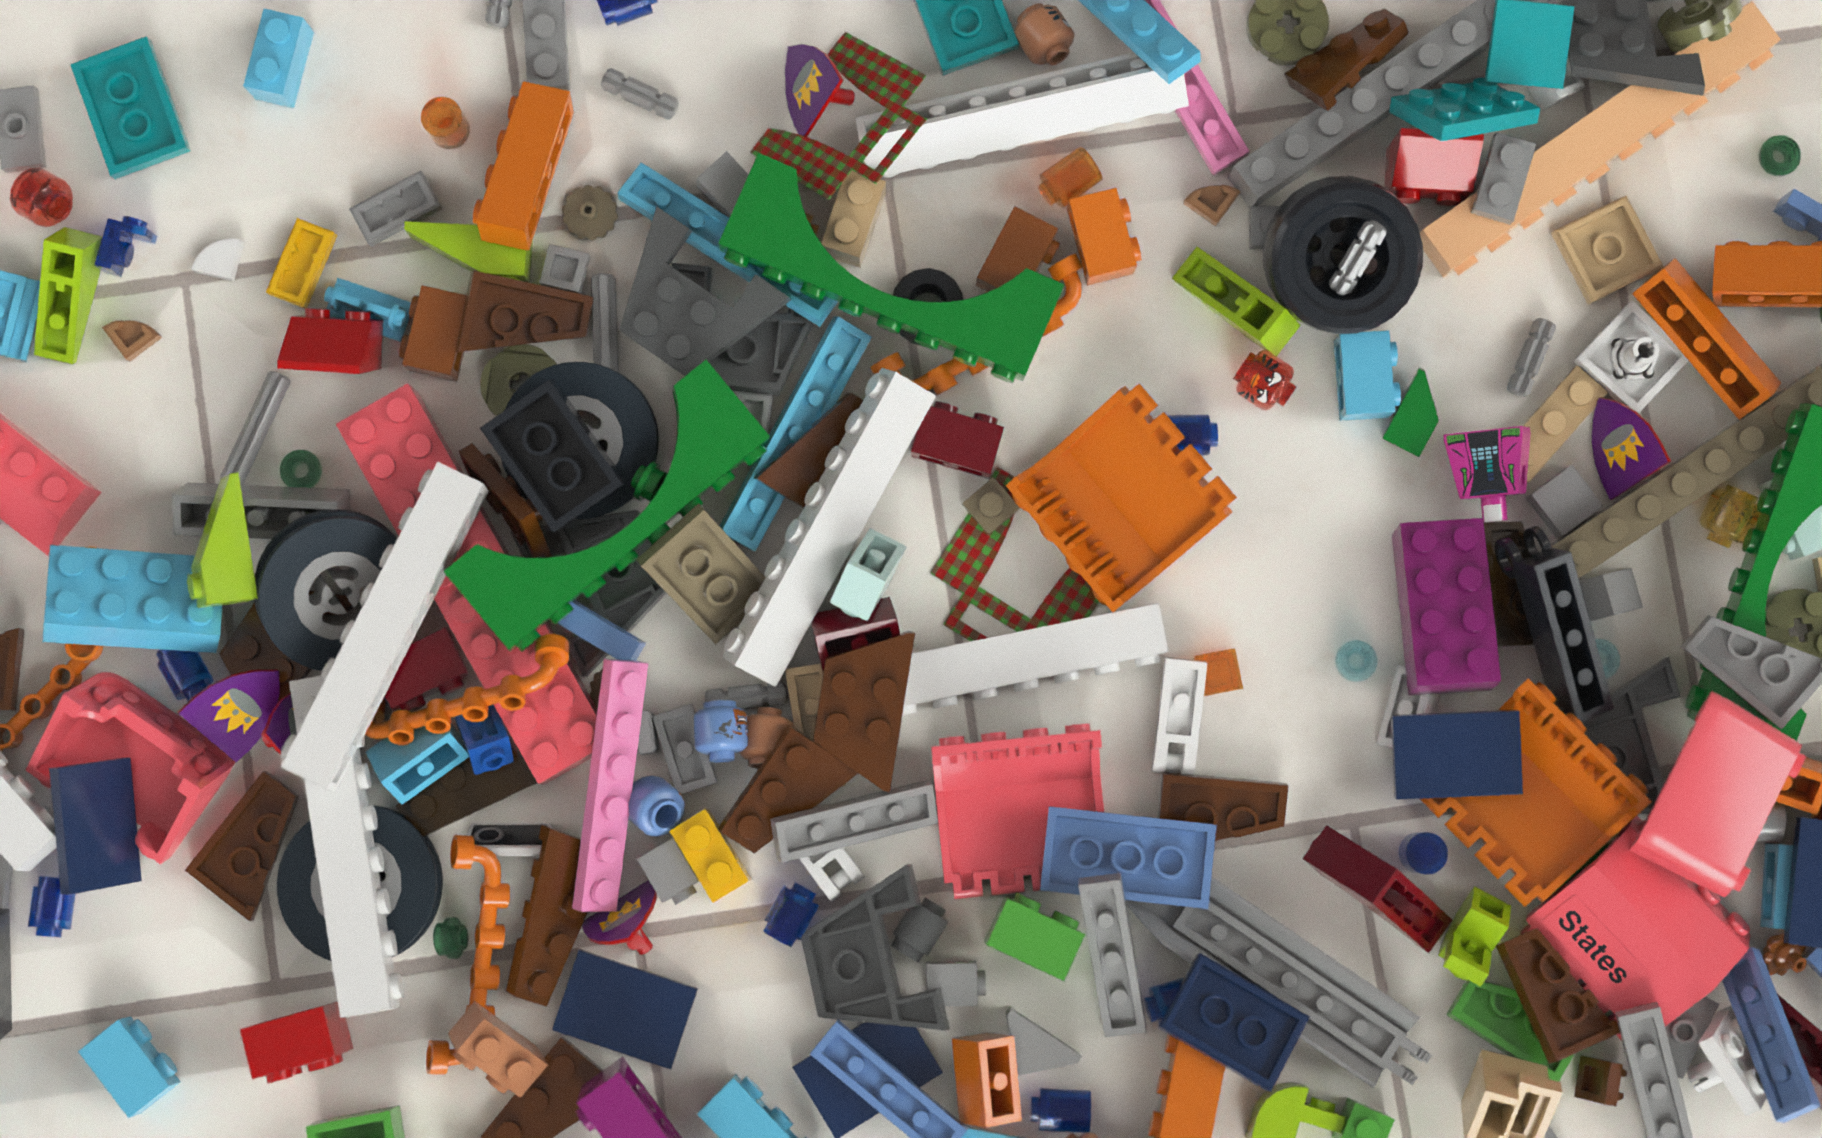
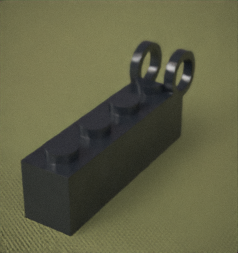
M1538 526L1530 527L1524 531V545L1529 557L1522 559L1521 553L1513 540L1508 537L1497 540L1494 546L1497 562L1502 572L1508 578L1516 579L1545 686L1556 698L1554 704L1565 715L1570 712L1581 722L1614 709L1572 553L1552 548L1547 535ZM1534 537L1539 542L1542 552H1538ZM1505 548L1511 556L1513 567L1506 557Z

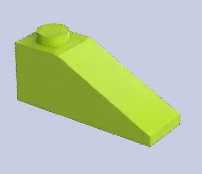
M404 221V230L412 239L469 271H478L530 283L533 240L530 250L527 251L481 241L477 225Z
M63 227L44 239L34 355L69 364L76 363L100 276L103 236Z
M1199 247L1193 250L1172 277L1178 285L1275 358L1301 326L1286 308Z
M230 473L220 479L191 566L192 574L187 576L189 596L191 599H196L197 608L248 602L258 598L239 473Z

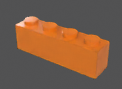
M523 81L518 96H512L508 107L509 123L507 129L501 130L497 139L496 151L498 156L495 165L490 164L486 171L485 188L487 189L483 200L478 199L476 201L473 211V223L478 226L481 241L527 251L530 250L574 115L570 91Z
M1731 241L1725 245H1715L1713 303L1716 306L1822 307V241L1814 242L1811 245H1793L1786 241H1774L1768 245H1750L1743 241Z
M1676 258L1666 264L1632 293L1739 420L1773 396L1782 384Z
M1167 1034L1165 1052L1170 1053L1171 1056L1168 1070L1161 1069L1156 1094L1163 1096L1160 1111L1152 1112L1148 1136L1154 1138H1212L1225 1067Z

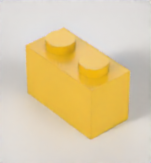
M704 809L671 829L670 833L712 903L752 879L726 836L719 831V824L710 809Z

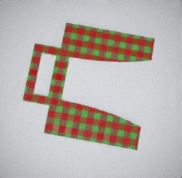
M844 32L829 51L828 56L836 65L838 71L849 82L872 100L886 108L852 153L847 156L814 139L768 128L750 151L756 157L759 152L796 168L798 182L827 200L831 198L851 171L877 184L927 120L925 117L903 106L925 79L926 75L847 32ZM898 117L911 123L875 170L862 163Z
M997 467L991 478L994 477L1013 499L1012 493L1006 485L1015 477ZM968 513L931 574L962 593L943 625L970 642L987 638L960 621L970 603L1016 632L1088 618L1099 601L1095 598L1091 586L1081 574L1074 572L1070 567L1058 580L1031 619L979 587L1002 546L1014 515L988 536Z

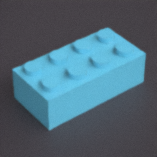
M50 545L42 642L216 653L221 635L222 605L197 608L196 599L190 598L187 576L192 574L191 566L195 557L193 555Z

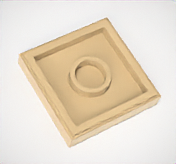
M1626 195L1551 233L1588 305L1664 267Z

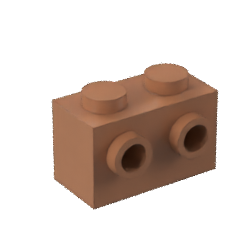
M476 1001L473 1002L448 1032V1036L456 1050L453 1054L454 1057L469 1070L473 1071L477 1066L488 1074L485 1077L486 1080L501 1093L505 1094L509 1089L521 1098L548 1066L535 1044Z

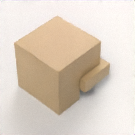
M1481 1049L1461 1100L1464 1138H1544L1562 1095L1561 1082L1549 1079L1548 1068L1545 1065Z

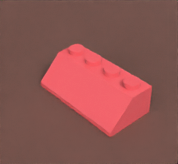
M0 413V519L49 556L50 545L61 544L102 492Z

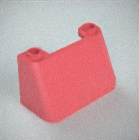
M101 672L63 694L25 771L36 777L42 785L51 788L49 768L130 757L136 823L141 826L135 836V843L144 856L162 864L172 857L228 777L235 761L189 722L127 679L111 672Z
M1711 691L1703 701L1694 719L1695 724L1691 727L1687 735L1688 737L1629 851L1725 898L1731 889L1738 892L1742 889L1751 870L1744 866L1787 777L1796 778L1806 755L1800 753L1802 744L1732 701Z

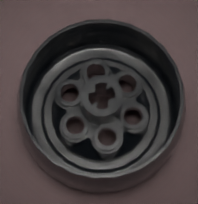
M1329 176L1310 182L1293 192L1275 212L1268 225L1263 243L1264 272L1267 283L1279 304L1303 324L1313 329L1333 334L1360 333L1376 328L1393 318L1408 303L1418 285L1423 267V244L1419 228L1408 208L1385 187L1374 181L1354 176ZM1343 217L1345 220L1344 228L1338 232L1332 231L1329 226L1331 221ZM1375 220L1386 228V236L1380 245H1375L1377 251L1372 257L1377 261V268L1372 273L1363 272L1361 277L1357 276L1358 282L1351 293L1344 296L1339 295L1329 286V281L1334 272L1340 271V262L1336 263L1335 259L1330 256V252L1336 244L1347 247L1348 251L1353 240L1359 239L1357 234L1366 221ZM1314 235L1318 236L1320 241L1317 250L1308 251L1307 248L1310 240ZM1315 266H1321L1324 270V277L1318 282H1313L1310 279L1311 268Z

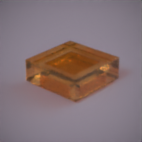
M1235 648L1193 657L1194 660L1206 661L1208 663L1204 696L1243 689Z

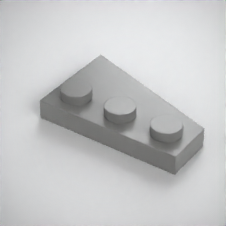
M1710 615L1702 621L1681 646L1684 651L1781 730L1822 684L1821 658Z

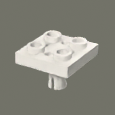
M1632 300L1573 362L1607 390L1608 394L1615 401L1621 402L1640 413L1689 360L1662 328ZM1614 340H1617V342L1614 344L1615 347L1612 348V342ZM1647 368L1648 370L1646 371V375L1649 376L1652 374L1651 378L1649 379L1644 378L1642 372ZM1615 370L1616 375L1619 377L1623 375L1622 379H1616L1613 376V371Z
M1729 1006L1715 1014L1698 1042L1708 1060L1689 1067L1687 1075L1691 1083L1699 1079V1083L1693 1087L1700 1093L1716 1084L1724 1082L1744 1115L1748 1116L1761 1110L1767 1097L1732 1006Z

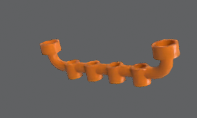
M1076 253L1048 268L1053 280L1058 282L1064 281L1066 292L1057 301L1043 337L1064 325L1061 317L1074 309L1081 298L1082 284L1077 272L1084 267ZM895 352L872 365L870 369L873 374L879 373L881 368L901 374L899 370L906 365L899 352ZM953 358L921 377L909 380L927 391L933 389L935 394L939 395L958 384L954 376L969 369L973 376L985 370L988 366L977 362L975 367H972Z
M558 634L543 635L537 639L535 644V660L541 665L535 673L525 677L507 675L502 678L500 685L488 689L477 686L470 687L464 691V696L450 701L442 698L432 699L427 703V708L415 712L397 710L390 715V720L384 721L386 701L383 698L365 735L373 739L388 738L390 742L396 745H407L414 740V730L425 726L431 733H446L451 728V718L461 714L470 722H481L488 716V706L499 702L504 709L519 710L525 706L526 694L546 686L554 678L558 668L568 662L569 642L565 637Z
M65 643V650L72 659L66 665L60 664L55 666L50 673V680L36 694L26 695L20 703V710L6 724H0L1 752L4 749L17 748L23 741L22 731L34 719L42 720L50 716L53 710L52 701L63 690H71L81 684V672L101 655L103 646ZM68 670L71 677L69 682L64 684L62 675ZM38 700L41 707L39 712L35 714L32 706ZM8 729L11 737L5 743L3 741V733Z
M454 835L450 850L451 868L470 870L473 861L479 862L485 871L484 882H482L479 901L481 908L479 923H477L475 929L476 949L474 964H472L470 970L471 991L466 1011L476 1001L495 1015L494 1006L486 1005L488 990H497L499 987L500 967L499 965H491L493 949H502L504 946L505 927L504 924H496L497 908L506 909L509 905L510 886L508 883H501V864L491 850L474 844L473 836ZM430 1040L428 1042L426 1051L427 1074L445 1075L448 1071V1066L461 1064L453 1055L456 1050L449 1049L448 1041Z

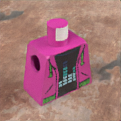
M1516 426L1443 435L1460 499H1481L1483 522L1508 520L1506 496L1526 493L1531 436L1530 427Z

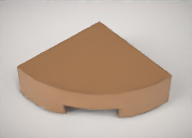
M1229 185L1206 186L1196 189L1189 194L1183 204L1216 227L1241 191Z
M117 320L102 327L124 358L129 362L163 338L155 329L138 321Z

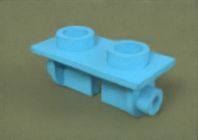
M337 278L335 287H327L324 301L328 302L326 309H330V317H345V311L347 310L370 312V319L383 320L384 337L399 342L402 341L409 322L411 302Z

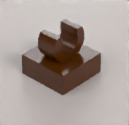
M1580 1055L1574 1097L1604 1105L1617 1106V1100L1624 1098V1093L1619 1092L1621 1077H1627V1071L1623 1069V1064Z

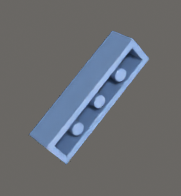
M576 600L570 603L574 610L557 623L617 660L636 661L646 642Z

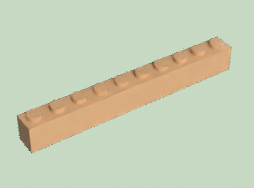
M1753 1L1742 7L1739 16L1730 23L1732 31L1727 36L1716 41H1709L1708 38L1692 43L1675 54L1699 53L1705 82L1703 96L1630 85L1534 152L1515 219L1510 225L1472 214L1471 210L1476 193H1474L1425 227L1420 232L1423 251L1444 278L1452 271H1455L1458 276L1463 274L1479 262L1475 257L1479 252L1488 248L1493 253L1512 239L1508 232L1515 227L1521 225L1526 230L1545 216L1541 209L1553 202L1556 207H1559L1578 192L1574 186L1586 179L1589 184H1592L1610 171L1607 163L1617 156L1623 162L1643 148L1639 141L1650 133L1655 139L1676 125L1672 119L1682 111L1689 116L1708 102L1705 97L1706 94L1715 88L1720 94L1741 79L1737 73L1749 65L1752 71L1770 60L1773 57L1770 49L1781 39Z

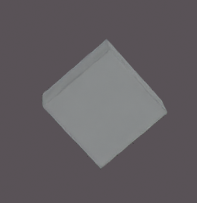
M1573 465L1565 468L1526 497L1556 539L1565 535L1603 507V504Z

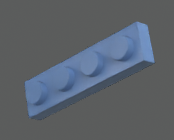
M1750 947L1724 977L1722 982L1775 1121L1785 1123L1817 1109L1821 1105L1761 951Z
M838 1019L810 1053L811 1056L910 1138H962L968 1129L967 1126Z

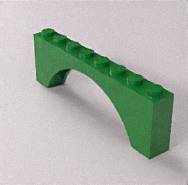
M759 152L718 243L720 251L726 253L724 259L736 266L747 268L748 263L763 269L762 275L771 281L784 285L786 280L802 286L800 289L801 293L819 301H823L824 296L840 302L838 308L850 315L861 317L862 313L877 318L876 325L887 331L899 334L901 329L916 335L914 341L932 350H937L938 346H942L953 351L952 357L957 361L975 367L977 362L992 368L991 375L1009 383H1013L1015 378L1021 381L1024 380L1065 285L1026 268L999 288L964 300L924 302L896 297L882 292L849 273L823 247L804 212L798 189L797 169Z
M707 360L703 361L673 387L672 394L677 418V436L673 460L666 478L653 500L627 527L596 546L558 557L525 558L510 556L476 544L444 570L446 577L509 652L516 647L521 652L530 647L541 637L537 631L549 620L554 625L563 620L574 610L570 603L583 593L586 598L591 597L607 583L603 576L611 569L616 567L620 572L639 557L635 551L647 540L653 545L671 529L668 526L671 520L679 514L684 517L698 504L702 506L704 503L700 497L709 489L713 488L716 493L735 479L736 476L732 471L743 462L749 467L767 452L763 445L768 442L770 435Z
M1800 403L1799 408L1793 409L1789 415L1785 428L1789 436L1784 449L1780 448L1774 456L1771 472L1775 474L1770 488H1765L1759 497L1757 512L1760 515L1755 529L1750 528L1745 536L1742 550L1746 554L1741 568L1736 567L1730 577L1728 590L1731 591L1727 606L1721 607L1716 616L1717 619L1767 637L1765 615L1768 589L1778 559L1799 526L1822 505V407L1814 404ZM1700 664V669L1703 672L1698 686L1693 685L1686 699L1685 706L1689 709L1688 717L1693 720L1695 719L1703 701L1712 691L1732 701L1795 741L1798 740L1807 715L1801 708L1781 730Z

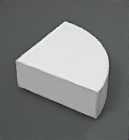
M223 239L210 244L197 256L191 270L195 273L234 281L244 242L240 239Z

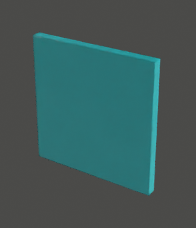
M1495 0L1485 82L1563 89L1575 6L1519 0Z

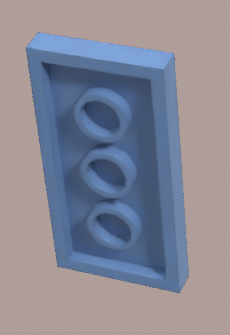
M1049 807L1040 891L1080 895L1078 887L1079 878L1121 873L1125 900L1208 909L1216 825Z

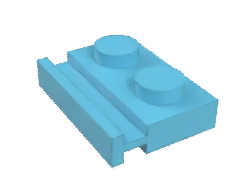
M1 270L0 356L27 362L37 323L40 281Z

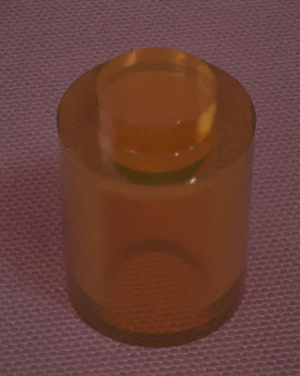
M436 97L424 105L421 112V122L436 145L444 149H455L467 141L470 134V124L454 100L448 97Z
M1080 146L1040 174L1042 183L1038 185V189L1050 206L1056 203L1061 208H1064L1068 205L1069 199L1084 194L1101 182L1103 176L1093 158Z

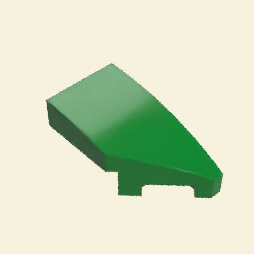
M1419 367L1402 397L1400 406L1382 435V439L1417 457H1420L1439 422L1437 409L1424 369Z

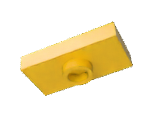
M297 218L266 293L303 309L307 308L338 235L333 231Z

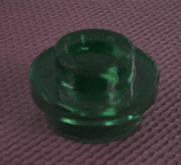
M1783 135L1769 138L1762 144L1759 150L1760 165L1767 173L1773 176L1790 174L1798 167L1801 160V151L1798 144L1790 137ZM1773 151H1779L1783 154V163H1778L1774 160Z
M294 450L288 453L282 460L280 475L288 487L313 488L321 478L322 465L318 457L307 450ZM307 464V475L303 478H298L295 473L297 466Z
M448 917L444 922L435 925L433 931L434 948L439 956H446L448 959L460 958L463 950L468 946V931L458 918Z

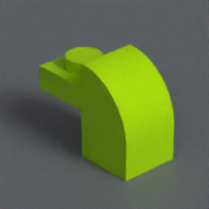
M1474 886L1458 909L1442 941L1438 956L1444 959L1443 967L1450 970L1457 978L1469 980L1481 987L1489 975L1492 951L1509 928L1511 905Z
M1282 1083L1274 1086L1271 1092H1264L1257 1100L1251 1113L1245 1138H1296L1300 1121L1341 1133L1345 1116L1335 1111L1336 1104L1333 1102L1312 1097L1310 1104L1306 1103L1309 1088L1304 1084Z

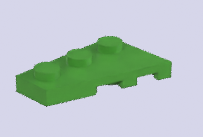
M1466 980L1446 1014L1508 1056L1547 1066L1550 1080L1559 1082L1574 1056L1573 1054L1558 1062L1548 1063L1516 990L1488 982H1484L1480 987Z

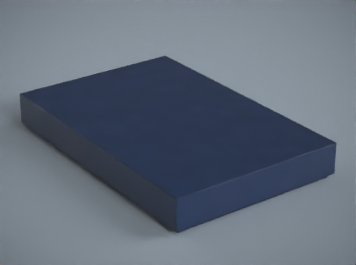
M1519 710L1391 715L1394 798L1396 800L1523 794Z
M130 757L49 768L61 895L77 894L142 881L139 848L135 843L137 824Z
M1796 817L1783 943L1822 948V820Z
M579 949L552 1030L671 1070L698 988Z
M1198 953L1157 1028L1263 1090L1271 1092L1310 1016L1205 955Z
M863 1022L851 1030L919 1087L943 1073L915 1027ZM808 1056L792 1067L835 1138H840L880 1113L813 1056Z

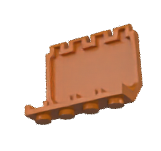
M1140 383L1131 391L1126 386L1119 389L1058 446L1006 485L1012 493L1015 503L1032 516L1039 525L1042 535L1059 548L1064 554L1069 567L1074 572L1081 574L1091 586L1095 598L1101 604L1108 606L1112 612L1126 603L1233 513L1228 505L1237 498L1219 476H1216L1209 483L1203 478L1212 468L1192 444L1180 451L1177 445L1185 436L1165 412L1155 419L1152 418L1150 413L1159 405Z
M1529 678L1498 709H1517L1520 711L1523 794L1420 799L1437 818H1440L1449 808L1455 813L1444 825L1467 849L1478 839L1485 844L1474 856L1497 880L1507 870H1510L1515 875L1504 887L1524 907L1536 897L1543 903L1615 834L1652 802L1646 796L1649 793L1646 786L1634 775L1629 774L1626 776L1615 765L1618 762L1615 755L1603 744L1595 745L1584 734L1587 731L1584 724L1570 712L1565 715L1554 704L1556 698L1553 693L1541 682L1534 684Z

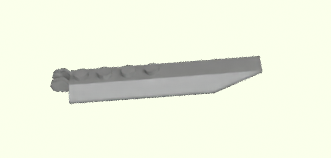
M1211 877L1208 909L1125 900L1126 906L1162 945L1190 964H1192L1195 956L1201 953L1310 1016L1299 1038L1371 1087H1375L1382 1070L1385 1068L1409 1084H1414L1418 1078L1414 1075V1072L1391 1059L1399 1046L1406 1049L1411 1056L1420 1062L1424 1061L1427 1063L1432 1055L1406 1038V1033L1418 1021L1419 1016L1213 877Z

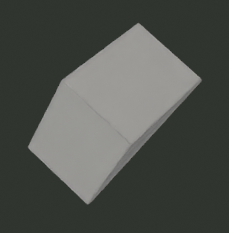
M1632 568L1579 581L1590 622L1643 608Z
M1012 1007L1008 1008L1005 1015L1009 1034L1014 1036L1018 1075L1077 1064L1082 1055Z

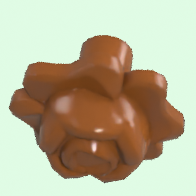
M1784 932L1771 936L1762 950V957L1769 974L1774 975L1777 973L1783 976L1789 969L1796 973L1803 971L1807 960L1801 954L1805 952L1806 946L1783 943Z

